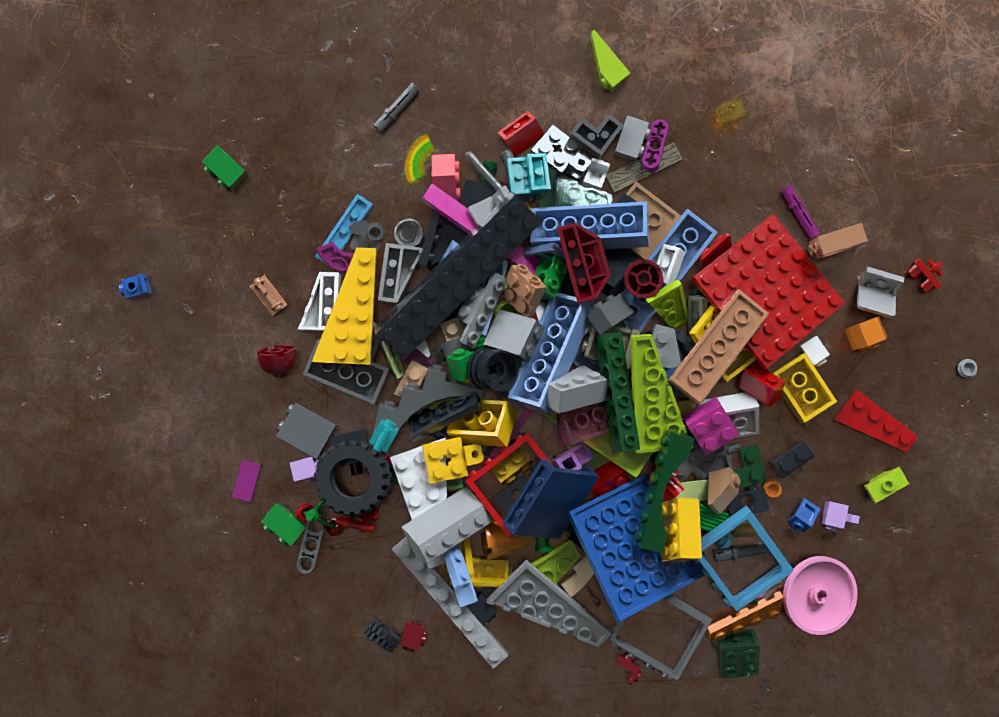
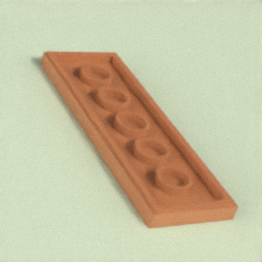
M738 289L668 381L696 404L700 405L769 313Z

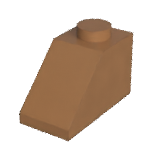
M730 467L709 472L708 505L716 515L721 514L738 494L740 478Z

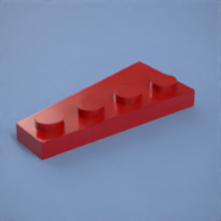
M858 390L852 393L833 418L838 423L860 431L904 452H907L918 438L917 435Z

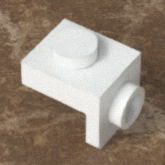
M592 158L582 186L600 192L610 164Z

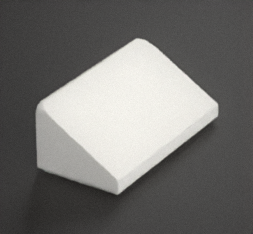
M663 244L656 264L660 266L663 273L664 281L662 285L664 286L676 280L685 256V252L681 248Z

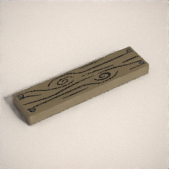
M674 142L665 146L660 167L655 172L645 171L642 163L643 158L606 175V179L613 192L616 193L681 161L682 157ZM651 155L650 162H648V165H652V163H654V155Z

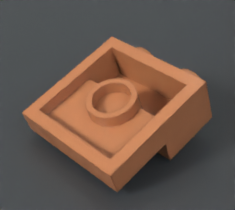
M511 265L504 281L508 286L503 297L522 316L533 318L547 287L525 265Z

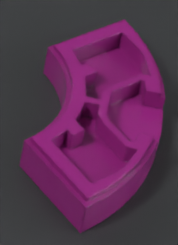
M334 242L315 249L319 257L327 265L339 271H348L354 253L341 251Z

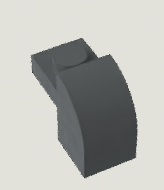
M458 337L432 349L437 364L445 366L448 364L446 357L453 354V351L457 349H464L470 352L476 350L459 341L461 337Z

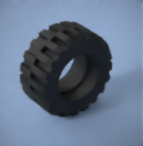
M356 440L341 442L330 447V450L324 452L321 456V461L317 462L316 467L318 469L317 472H314V478L317 479V483L314 484L315 490H319L320 494L318 497L320 501L324 500L325 506L328 509L332 508L336 514H344V516L349 517L363 515L380 506L381 502L388 496L387 492L391 489L392 485L390 483L392 478V472L389 471L390 463L385 460L383 452L374 450V446L368 444V442ZM347 460H359L369 470L370 486L360 496H348L338 486V468Z

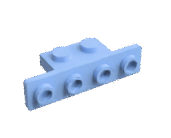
M458 543L444 552L443 557L459 606L464 607L477 602L478 599Z

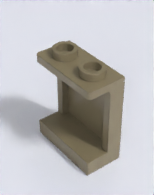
M589 322L586 331L589 334L588 341L583 342L581 352H584V358L598 361L595 338L600 336L592 322ZM615 325L603 334L622 332L627 368L629 370L631 366V335H639L640 331Z

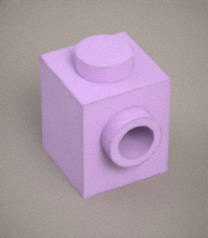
M309 457L290 462L294 482L303 480L304 483L314 481V472H317L318 468L316 465L319 460Z

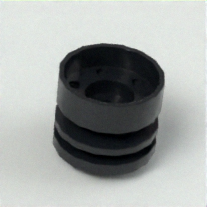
M481 348L470 356L466 372L468 379L474 386L503 392L515 384L519 374L517 359L508 351Z

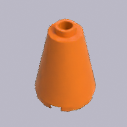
M497 522L489 523L483 527L484 533H480L483 554H488L485 558L486 560H492L527 546L535 538L515 535L508 538Z

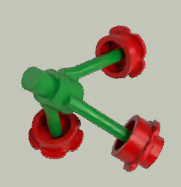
M321 500L315 508L305 503L298 506L296 517L301 522L305 523L315 520L326 525V531L330 536H338L342 533V526L335 524L336 518H331L327 521L321 517V507L325 503L324 500Z

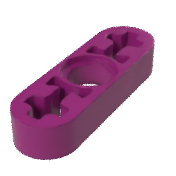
M656 120L651 125L642 159L643 168L647 172H655L660 167L669 133L668 123L665 120ZM659 127H663V129L660 132V137L657 136V129H659ZM658 142L661 144V147L655 150L650 145ZM651 155H654V163H652V165H648V162H650Z

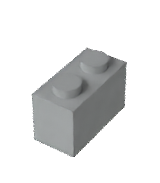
M627 115L614 155L633 162L636 161L637 157L641 158L644 147L641 146L643 139L647 140L651 130L647 128L649 122Z

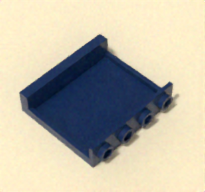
M541 459L504 519L503 524L515 536L560 539L571 523L567 512L583 504L599 476L588 465L582 471L554 467L548 460Z

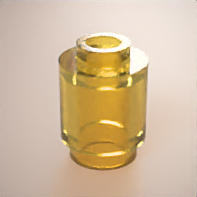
M745 520L730 531L734 537H754V535H758L748 520Z

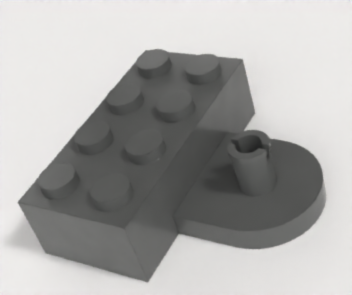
M373 321L371 365L314 363L312 360L320 342L317 339L302 375L376 405L391 371L389 368L372 362L381 341L374 332L377 324Z

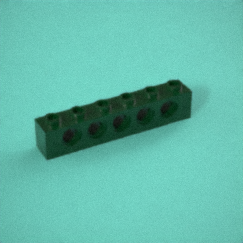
M622 332L602 334L595 338L600 375L608 379L606 401L604 402L612 453L620 454L640 450Z

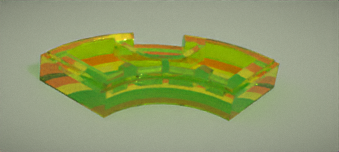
M427 133L417 138L407 153L404 169L408 183L425 176V160L435 151Z

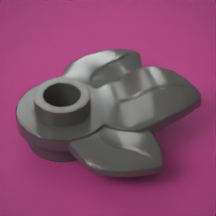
M356 221L349 226L350 231L355 234L350 243L351 249L376 248V253L379 251L380 240L384 236V229L380 224ZM377 229V235H372L371 230Z

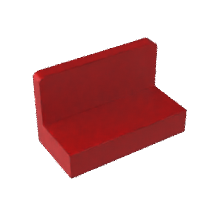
M527 111L499 131L498 135L508 145L512 154L517 156L543 137L544 132L537 119Z

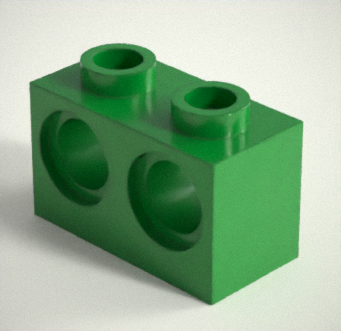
M557 255L542 258L534 273V276L540 278L541 282L547 287L541 301L556 297L566 275L567 266Z

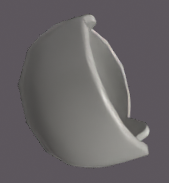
M414 219L402 220L394 229V237L399 245L415 247L424 236L421 224Z

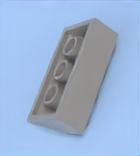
M464 487L401 528L418 560L429 563L492 521L484 505L467 487Z

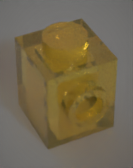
M740 97L719 104L715 111L716 119L718 122H721L722 127L742 120L747 115Z

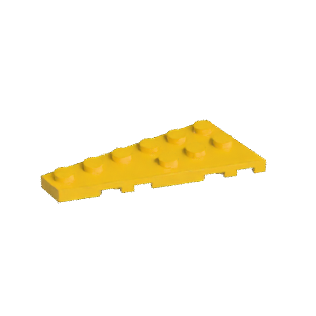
M356 248L312 362L371 365L376 248Z

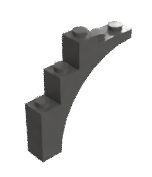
M428 366L423 388H419L420 385L415 383L404 384L399 406H396V403L392 401L380 402L373 433L381 419L393 421L396 427L400 429L405 421L423 406L436 400L452 396H463L475 391L481 398L483 389L474 386L470 381L465 383L453 379L451 376L449 379L446 378L447 370H443L444 367ZM390 444V446H389V448H388V450H387L386 452H384V451H382V450H381L380 452H383L384 454H388V453H389V450H390V447H391V444Z

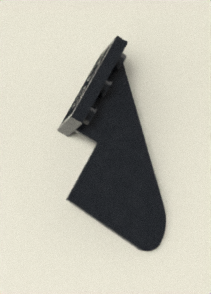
M466 179L460 204L468 209L470 206L493 196L497 191L490 183ZM518 196L524 202V196ZM434 209L419 262L421 269L428 271L431 266L433 267L434 264L441 261L452 240L459 244L468 235V233Z

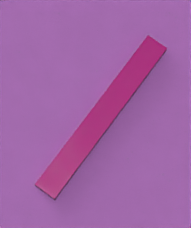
M434 184L430 185L421 201L469 234L477 225L467 208ZM519 245L505 260L512 265H525L534 275L540 260L534 255L530 257L525 256V249Z

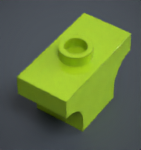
M896 467L872 478L864 487L872 501L877 503L909 485V482L900 467Z

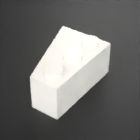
M319 272L298 330L324 332L341 288V275L339 273Z

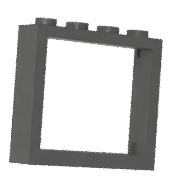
M670 594L663 599L700 621L673 669L617 637L628 618L617 622L609 640L612 642L610 645L616 649L621 650L623 648L627 650V655L635 660L640 658L645 661L644 665L654 671L657 668L662 671L661 675L669 680L674 678L678 681L713 619Z

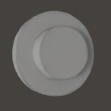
M964 359L958 364V373L964 378H971L977 373V364L971 359Z

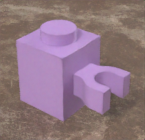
M825 501L821 524H826V529L837 531L838 527L844 529L846 521L858 524L860 516L847 514L849 508L847 505Z

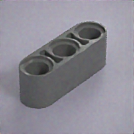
M314 521L307 523L297 561V568L303 574H308L316 568L326 530V525L319 522L321 524L319 532L312 529ZM309 540H313L316 543L314 551L309 550L307 547ZM304 559L310 560L312 564L310 569H305L302 566Z

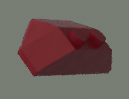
M578 223L557 227L562 252L577 303L597 299L611 276L600 237Z

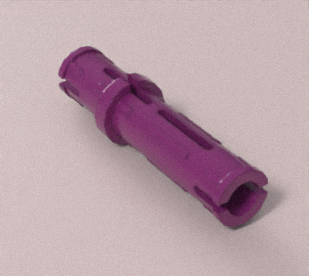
M792 185L781 190L789 204V209L793 210L809 239L819 235V230L802 204L803 200L798 198Z

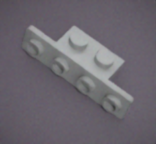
M493 272L485 289L478 286L464 300L456 316V319L467 324L459 340L461 343L475 348L506 285L504 282L505 277Z

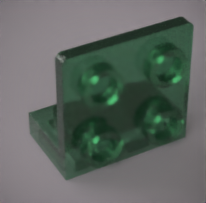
M755 630L741 631L739 633L732 632L727 634L725 638L717 641L720 651L721 679L759 675L760 645Z

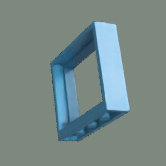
M747 506L701 538L702 551L742 522L748 520L779 565L733 597L703 555L702 559L694 560L697 564L701 562L704 566L701 569L707 578L712 577L715 581L712 585L718 593L722 591L725 595L723 598L728 607L733 606L736 611H739L794 571Z

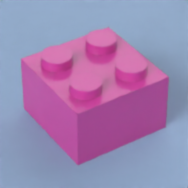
M716 396L682 416L706 455L740 436Z

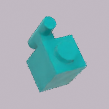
M381 419L369 443L374 446V450L386 452L399 428L396 427L393 421Z

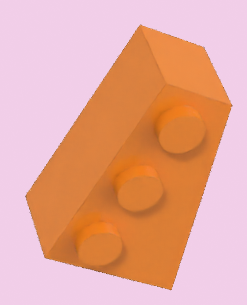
M880 316L844 329L852 350L859 349L860 352L881 346L880 341L886 340L888 337Z

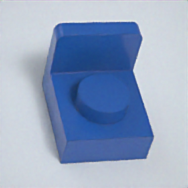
M804 498L788 523L797 531L804 533L812 527L820 508Z

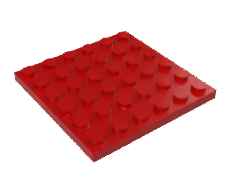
M774 214L691 278L718 313L721 312L738 289L769 313L745 345L764 370L845 304L844 300Z

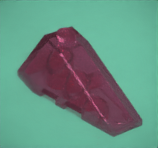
M595 403L557 413L556 430L563 448L609 433L605 403Z

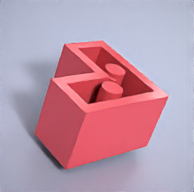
M455 154L432 155V184L456 201L461 199L460 188H456V184H459L460 180L459 161H455Z

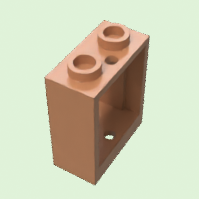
M860 223L818 236L809 242L808 249L810 255L814 256V259L817 260L859 247L868 240L863 225Z

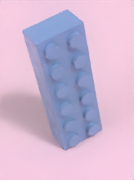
M647 201L532 208L531 210L542 221L531 233L530 242L532 247L556 243L561 248L557 227L572 223H578L599 236L603 249L649 247V210Z
M557 293L555 298L549 300L540 324L545 327L543 336L540 338L530 362H522L518 378L508 395V398L515 404L547 415L551 414L552 409L547 406L548 384L569 372L590 322L587 315L593 311L588 301L578 304L576 297Z

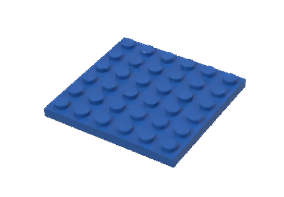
M650 472L567 512L568 518L616 622L630 617L705 576L701 570L704 567L701 562L698 564L694 560L687 562H662L660 552L642 549L635 544L634 534L639 529L640 513L644 511L646 504L645 495L650 489V485L647 482ZM702 551V555H703V556L705 557V559L707 560V558H706V556H705V554H704V551Z

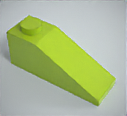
M593 30L590 39L599 78L601 79L600 83L605 89H609L612 92L629 78L630 72L598 33Z

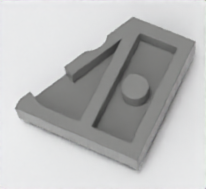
M655 324L652 336L662 366L670 369L678 367L681 361L675 330Z

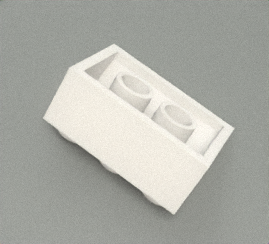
M746 392L717 397L740 434L736 438L759 434V405L754 397ZM704 399L700 405L704 404L710 399Z

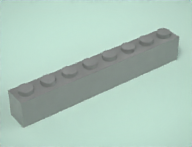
M406 537L392 548L399 559L493 669L508 656L505 648L488 628L479 622L467 608V605L464 607L459 606L454 588L436 567L429 569L427 563L418 560Z

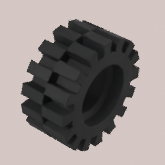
M372 619L364 631L366 637L389 652H393L401 640L400 636L393 632L392 629H389L386 625L375 619Z

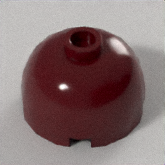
M641 259L631 263L626 269L624 276L628 292L634 297L641 299L656 295L664 281L660 266L648 259Z
M281 344L274 345V348L269 350L268 346L257 351L259 366L264 372L273 374V377L284 376L295 365V347Z

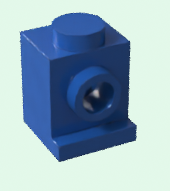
M143 273L121 279L122 284L119 285V290L126 299L130 300L152 294L148 277ZM135 283V288L131 290L130 285Z

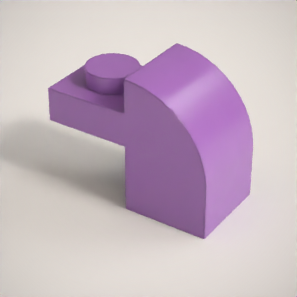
M580 442L554 458L553 462L557 468L579 470L583 464L593 459L594 456L588 445Z

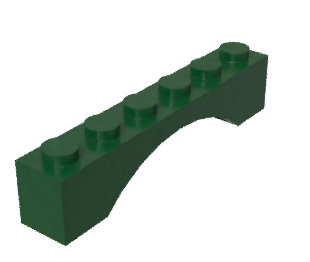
M666 430L661 438V450L655 459L656 468L650 477L651 486L649 492L645 495L646 504L644 511L640 513L639 529L634 534L635 544L642 549L663 553L668 535L662 518L663 494L674 471L690 456L694 438L689 435Z

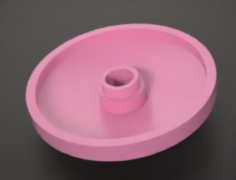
M815 556L802 561L789 574L784 585L783 604L786 614L795 626L807 633L815 635L832 633L840 629L850 619L855 610L858 595L855 578L843 563L830 557Z

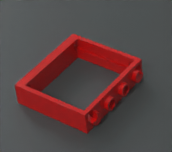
M521 433L514 439L515 443L513 445L500 449L498 451L500 455L495 459L492 457L487 459L483 463L484 467L479 471L477 469L473 470L467 476L469 479L466 480V483L508 538L512 537L513 534L503 524L502 518L476 486L475 482L526 442H528L540 459L548 460L528 433L526 435Z

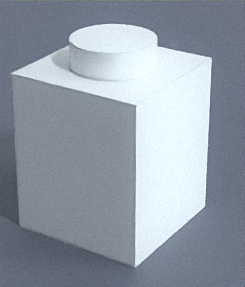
M817 336L810 338L797 347L801 354L806 353L813 366L816 365L817 367L827 361L825 358L830 355Z

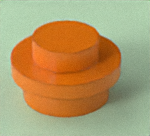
M768 480L763 484L766 498L776 499L781 495L782 487L779 482Z

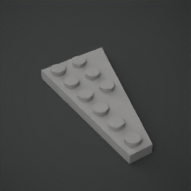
M527 560L487 598L486 603L496 604L503 607V610L509 612L511 610L521 614V617L546 627L551 626L558 629L561 633L576 636L577 639L596 647H600L612 635V631Z

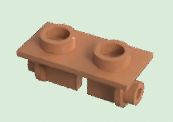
M265 275L253 280L250 288L272 316L288 305Z

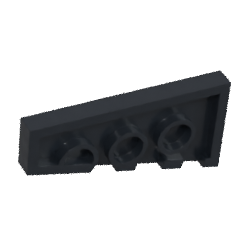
M475 391L454 398L450 404L443 402L438 404V407L430 410L428 407L421 410V413L418 415L412 414L408 418L409 438L414 443L453 422L459 421L468 414L475 413L481 408L480 396Z

